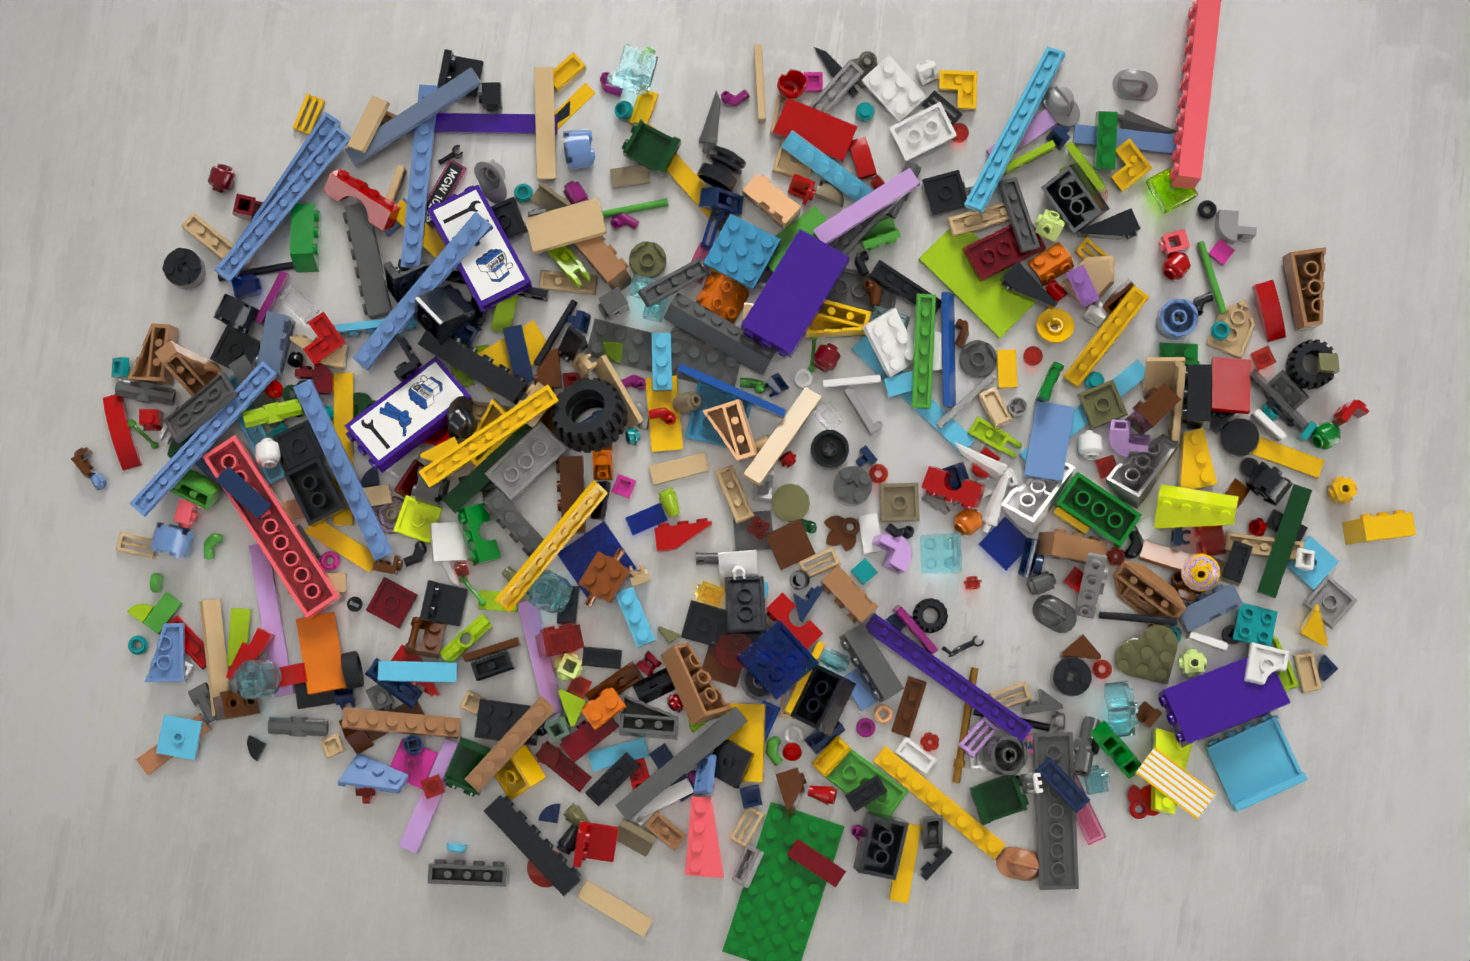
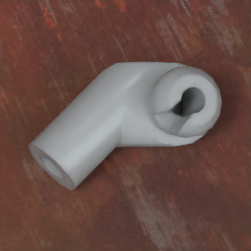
M635 402L634 404L644 420L638 425V428L647 430L649 423L648 409L644 403Z

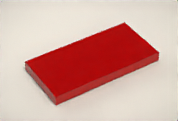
M787 98L773 133L787 138L793 130L827 156L843 162L858 126Z

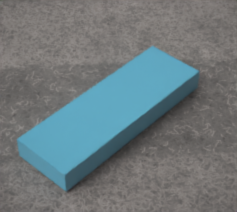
M645 738L588 752L592 770L596 771L611 767L625 752L634 760L649 756Z

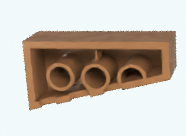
M688 642L674 645L661 655L691 725L720 718L733 709L721 697L723 695L721 690L714 687L710 681L712 677L702 669V662Z

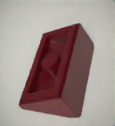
M416 459L413 460L395 487L394 492L404 498L406 495L411 497L413 486L417 485L418 469L420 466L424 467L425 465Z

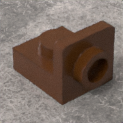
M82 447L74 453V457L71 460L82 474L90 479V476L95 474L92 470L94 466L88 459H84L92 451L87 447Z
M395 554L393 566L390 565V561L379 560V563H373L372 570L398 575V571L402 570L403 560H400V555Z
M1144 701L1132 715L1143 726L1150 728L1163 713Z

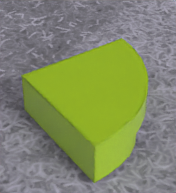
M137 604L132 606L127 613L143 623L154 606Z

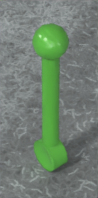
M818 337L811 338V360L810 366L808 367V370L811 373L815 371L813 356L815 354L816 340L818 339Z
M130 419L128 421L129 426L135 428L151 444V448H158V443L153 442L136 425L135 420Z
M460 575L459 581L469 588L479 600V605H486V600L481 598L469 584L467 576Z

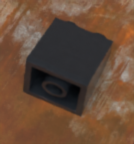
M451 284L415 298L414 319L438 344L474 320V305L470 301L467 302L463 298L462 293Z

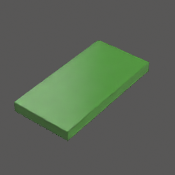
M816 206L776 235L777 238L781 239V242L767 266L772 273L799 229L818 239L813 229L826 222L827 219Z
M851 750L834 770L825 777L847 794L878 775L888 792L864 807L870 812L889 816L892 815L908 793L906 789L854 750Z

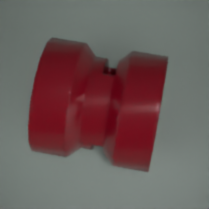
M647 651L643 660H639L635 665L650 678L653 670L659 668L662 662L651 652Z

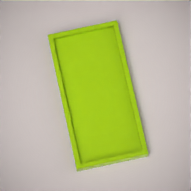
M948 229L918 260L1000 339L1035 303L1003 289L1000 279L1010 268L980 283L962 251L964 247L980 239L973 232L952 237L950 229Z

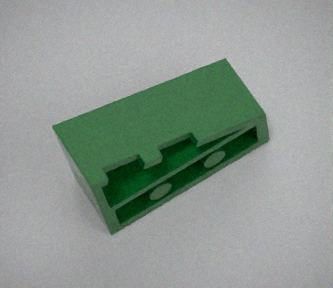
M315 203L296 204L291 211L290 256L296 273L319 272L318 239L320 238V229L318 222L321 221L320 211H317Z

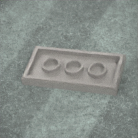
M540 421L484 474L511 502L557 460L567 448Z

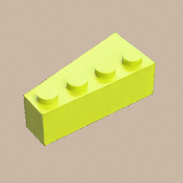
M1161 484L1157 499L1154 529L1234 525L1239 497Z
M1158 728L1153 729L1151 751L1154 747L1186 770L1192 744L1182 747L1176 741L1175 733ZM1151 785V810L1169 816L1175 814L1177 804Z

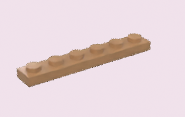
M543 696L539 697L470 772L465 780L479 793L556 709Z
M343 708L341 728L458 739L460 718Z

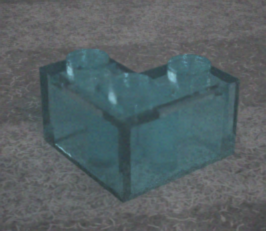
M633 274L629 295L641 299L638 291L657 281V279ZM668 297L649 308L645 305L643 319L662 323Z
M1128 681L1105 683L1104 698L1108 708V724L1119 737L1134 736L1135 727H1138L1136 713L1139 712L1138 703L1133 701V688L1129 687Z

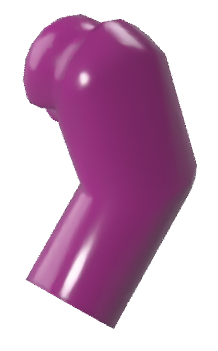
M603 72L600 77L603 90L606 93L620 97L623 88L613 84L612 76L609 72Z
M745 89L737 95L731 94L729 91H724L721 94L722 102L731 106H738L750 97Z
M631 375L621 380L625 388L631 386L642 390L646 387L645 379L637 375Z

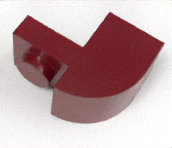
M237 193L232 214L250 221L263 202L256 201L255 197Z
M318 363L314 365V369L311 366H301L300 369H295V377L297 379L314 380V385L319 395H334V374L327 366Z

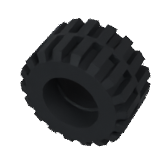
M1312 339L1307 340L1293 348L1288 355L1286 372H1290L1289 376L1297 384L1301 385L1302 389L1308 388V390L1320 388L1335 377L1334 373L1320 372L1318 375H1312L1303 367V358L1307 354L1314 355L1317 358L1318 353L1333 354V347H1327L1328 343L1325 341L1321 343L1318 339L1314 341Z

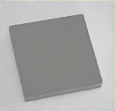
M1327 575L1302 604L1310 611L1314 605L1319 604L1323 622L1333 629L1357 599L1332 577Z

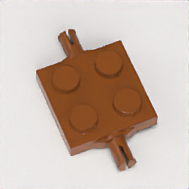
M618 547L613 557L606 556L599 551L596 553L578 583L590 593L584 604L592 608L597 598L604 599L610 604L612 603L631 572L620 562L625 553L624 550Z

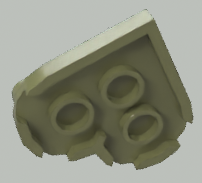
M1153 624V626L1148 627L1145 631L1143 630L1139 638L1131 637L1129 640L1119 644L1115 651V661L1118 670L1132 677L1168 684L1178 647L1175 633L1164 624Z

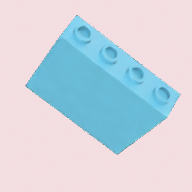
M1265 715L1260 718L1261 722L1245 724L1243 730L1239 732L1236 729L1225 734V738L1221 740L1219 738L1208 741L1209 745L1204 747L1233 811H1241L1308 780L1306 774L1301 771L1277 720L1279 718L1278 715Z

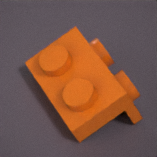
M1060 242L1027 261L1028 266L1039 278L1042 286L1053 282L1056 278L1069 272L1074 267L1071 255Z
M613 687L604 689L599 694L600 697L587 702L584 705V709L581 710L595 730L627 707Z

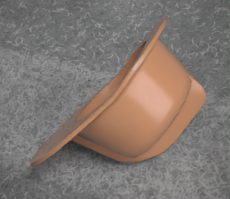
M1007 847L996 858V866L999 872L1006 877L1032 881L1039 876L1038 854L1034 851L1018 847Z

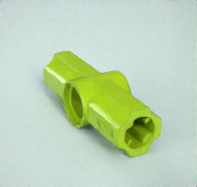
M292 399L244 411L243 418L246 428L302 415L303 411L299 399Z
M481 614L468 627L459 632L457 637L440 651V655L447 663H453L493 627L492 623ZM464 634L471 636V642L467 645H464L461 641Z

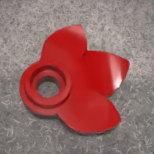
M1132 785L1127 795L1130 802V815L1136 819H1142L1147 815H1158L1159 812L1151 810V785H1146L1141 790L1136 785ZM1138 805L1142 808L1140 813H1137L1135 811V808Z

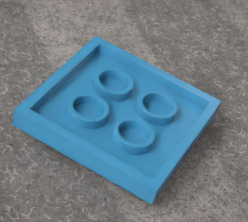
M730 213L703 264L755 290L781 239Z
M698 382L696 393L701 399V405L699 409L691 411L685 438L727 447L707 416L703 413V410L738 399ZM743 402L747 419H749L752 405Z

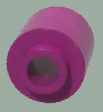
M570 181L564 186L565 190L563 193L571 205L589 200V196L578 181Z

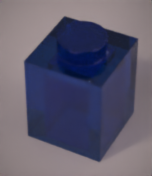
M254 273L239 276L232 280L234 296L237 299L241 300L261 295V279L257 278Z

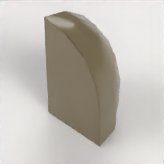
M820 180L815 192V198L843 207L844 198L842 192L831 183Z

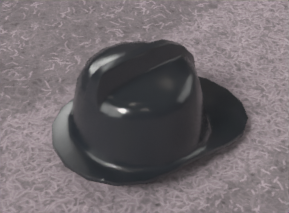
M465 396L455 398L448 408V435L451 438L467 439L476 431L477 420L473 415L470 399Z

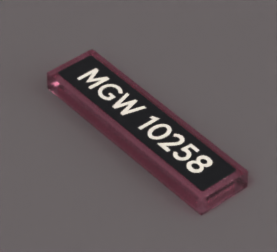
M449 159L428 196L427 210L434 203H442L449 196L453 195L467 170L465 166ZM426 211L425 222L433 229L434 225L428 215V211Z

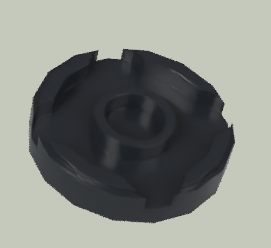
M1243 418L1229 421L1221 432V443L1224 449L1236 457L1252 454L1260 441L1257 427L1251 421Z

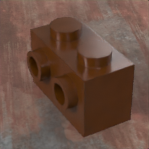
M248 688L238 689L237 693L231 694V690L219 692L220 696L213 698L216 721L260 713L256 690L249 691Z

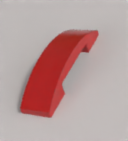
M115 394L104 397L105 416L122 470L125 471L142 466L125 412L127 410L123 397L116 396Z

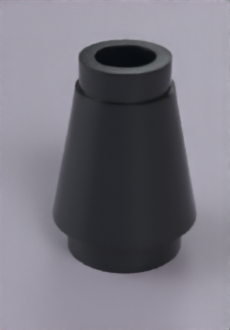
M571 825L558 840L556 848L567 855L574 852L579 828Z

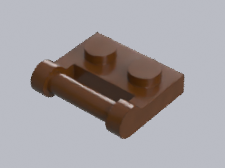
M413 617L408 643L405 644L404 651L407 654L439 659L446 624ZM419 629H424L421 646H416Z

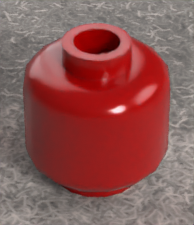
M1182 252L1171 253L1162 264L1163 274L1170 280L1182 279L1191 267L1188 256Z

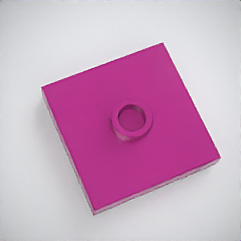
M402 738L390 767L408 774L409 780L407 783L423 789L438 753L424 747L420 755H408L404 750V738Z

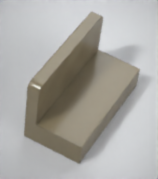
M541 181L538 184L539 188L530 199L541 209H546L547 212L571 205L569 201Z
M623 818L618 827L617 841L641 855L647 856L657 836Z

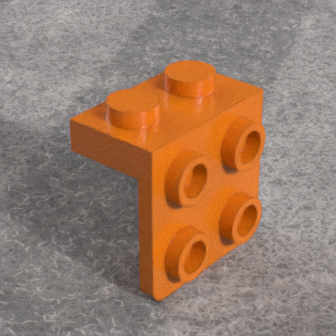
M711 272L705 280L703 289L696 296V303L734 324L749 297V292L723 273Z

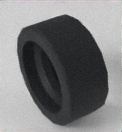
M358 652L342 653L341 666L346 687L348 689L363 687L364 675Z

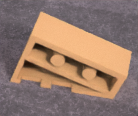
M756 174L742 190L743 196L783 230L800 215L801 206L786 196L781 189L774 187L771 181L764 175Z
M738 399L703 410V413L707 416L737 461L741 462L756 457L758 452L741 400Z

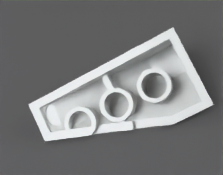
M1065 462L1062 482L1030 477L1026 480L1025 484L1011 490L1002 502L1001 507L1016 525L1034 534L1049 513L1075 467Z

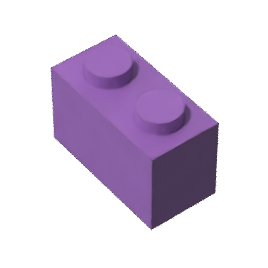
M1084 265L1066 273L1082 308L1100 300Z

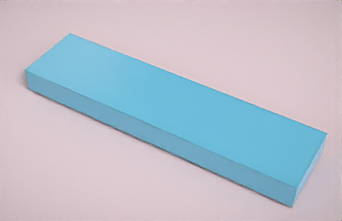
M378 661V681L456 683L457 663Z

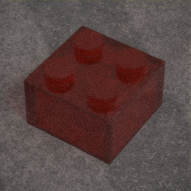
M573 622L562 624L558 629H555V626L545 627L535 636L539 658L575 652L584 648L580 624L574 625Z

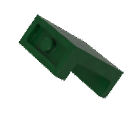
M640 119L639 123L635 122L631 129L633 134L630 139H626L623 143V156L664 177L681 146V139L675 136L672 138L645 124L644 120Z
M461 736L442 778L446 782L445 785L455 790L457 787L464 789L463 793L472 797L475 794L480 796L481 791L478 793L465 778L492 749Z
M1003 775L969 787L982 825L1027 810L1026 805H1029L1026 794L1021 793L1020 787L1022 782L1019 775Z

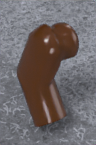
M866 279L863 286L871 294L870 305L880 306L881 287L873 279Z
M958 319L955 327L960 329L955 345L963 348L969 336V326L966 320Z

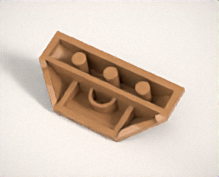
M1124 560L1112 575L1118 598L1141 615L1178 619L1187 608L1175 588L1143 564Z

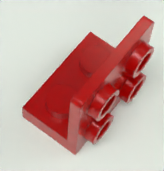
M580 821L573 867H581L582 860L586 861V858L613 862L619 828Z

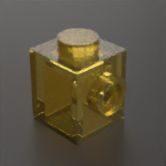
M703 581L702 585H697L694 595H697L698 601L719 608L725 588Z

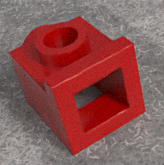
M139 409V425L143 426V431L162 430L164 421L163 411L159 409Z

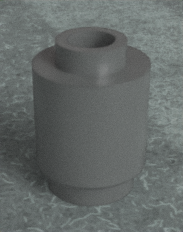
M1048 571L1030 577V580L1026 581L1031 595H1040L1050 591L1057 584L1053 573L1049 574Z

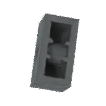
M619 287L598 298L600 302L598 307L604 318L608 317L610 321L630 310L628 302Z

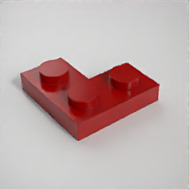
M324 311L308 322L318 336V339L303 348V350L314 365H317L347 344Z

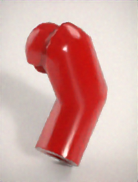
M665 407L648 410L650 420L660 418L667 425L675 423L676 417L674 413Z

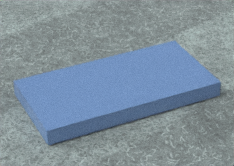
M1036 401L1024 476L1062 482L1075 407Z

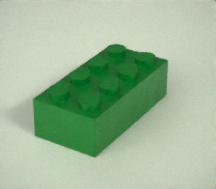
M1079 472L1073 475L1053 505L1060 507L1087 525L1089 530L1116 548H1120L1142 516V514Z

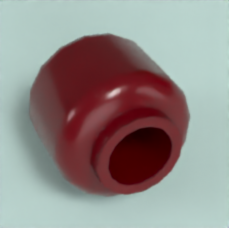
M218 163L217 166L211 168L208 183L213 186L212 190L223 193L224 190L232 188L235 179V172L232 171V167Z
M831 343L819 345L813 356L814 366L826 373L833 371L841 357L837 351L838 347Z

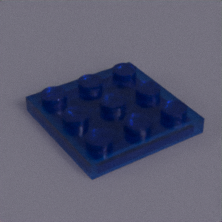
M603 521L562 549L557 555L578 584L598 551L606 556L613 557L618 547L622 550L624 549L605 521ZM625 552L620 562L624 567L629 569V566H632L633 571L636 570V566ZM578 584V586L581 588V590L588 599L590 593L587 591V589Z
M780 620L736 658L775 701L819 664Z

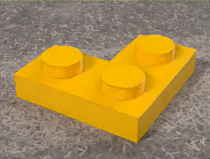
M939 71V90L957 91V110H976L978 71Z
M1129 138L1116 148V153L1125 166L1110 177L1121 192H1123L1153 168Z

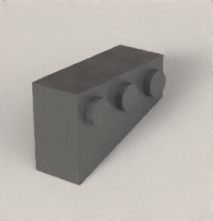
M622 693V701L627 707L620 711L619 735L677 740L678 716Z

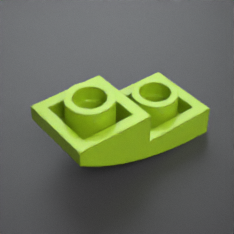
M518 294L496 305L491 330L503 332V328L511 327Z

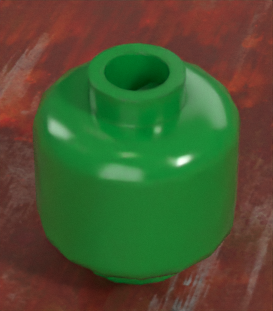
M1324 422L1315 428L1311 440L1317 448L1327 450L1339 443L1341 438L1340 428L1331 422Z

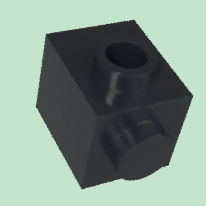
M501 82L482 83V92L478 93L479 104H482L484 110L497 112L498 109H503Z

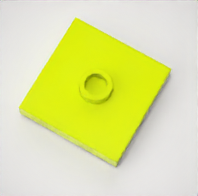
M406 495L393 532L430 544V523L438 522L442 507L439 508L420 503L415 498Z

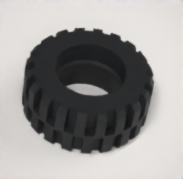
M584 378L580 382L578 380L574 381L571 386L567 385L564 391L557 395L559 402L552 406L551 421L557 434L569 449L573 448L576 452H581L582 450L584 453L598 452L604 447H610L613 441L616 442L619 439V435L623 434L625 431L624 426L628 422V412L617 388L608 381H601L599 378H593V380ZM591 408H604L602 413L593 421L576 423L577 418L584 411Z

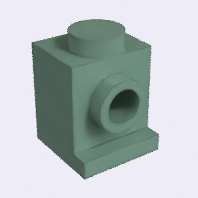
M562 712L549 717L544 724V728L553 742L570 734L568 718L563 716Z

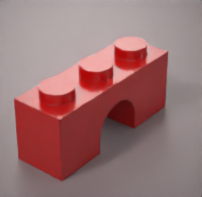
M935 466L928 467L921 488L926 489L925 493L932 496L942 495L944 496L943 500L954 503V501L962 503L961 507L972 510V507H979L986 488L985 485L964 479L961 488L955 491L949 486L948 482L951 472Z
M782 592L766 608L768 611L766 615L773 622L777 620L782 625L780 629L785 635L791 634L795 638L793 642L800 650L803 648L807 650L823 632L811 620L803 626L793 625L790 622L789 614L796 605Z

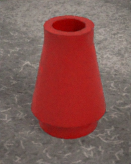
M810 785L807 796L826 805H834L837 789H833V786Z

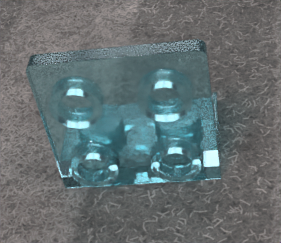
M625 44L618 70L615 73L608 74L606 82L636 95L648 93L658 56L630 44Z
M961 532L920 536L922 573H957L962 571Z

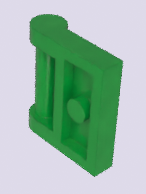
M1058 362L1051 364L1036 396V401L1050 400L1052 388L1057 382L1060 372L1065 367L1063 364Z

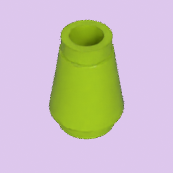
M668 488L659 492L658 499L669 517L680 514L676 491H673V488Z

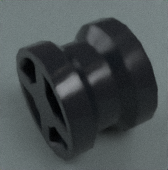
M1235 625L1226 626L1221 632V638L1227 644H1237L1240 642L1233 639Z

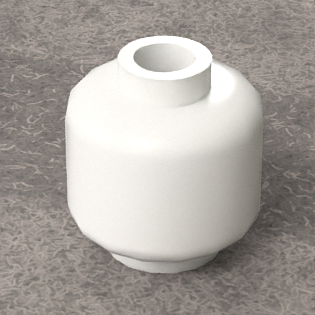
M1085 431L1084 434L1078 437V453L1085 460H1095L1103 453L1102 436L1095 433V431Z
M262 439L255 446L256 462L261 467L273 468L281 461L279 445L273 439Z

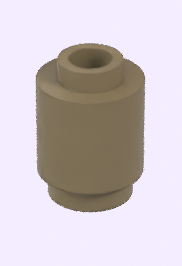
M695 391L678 394L673 399L672 405L677 412H690L699 409L701 399Z

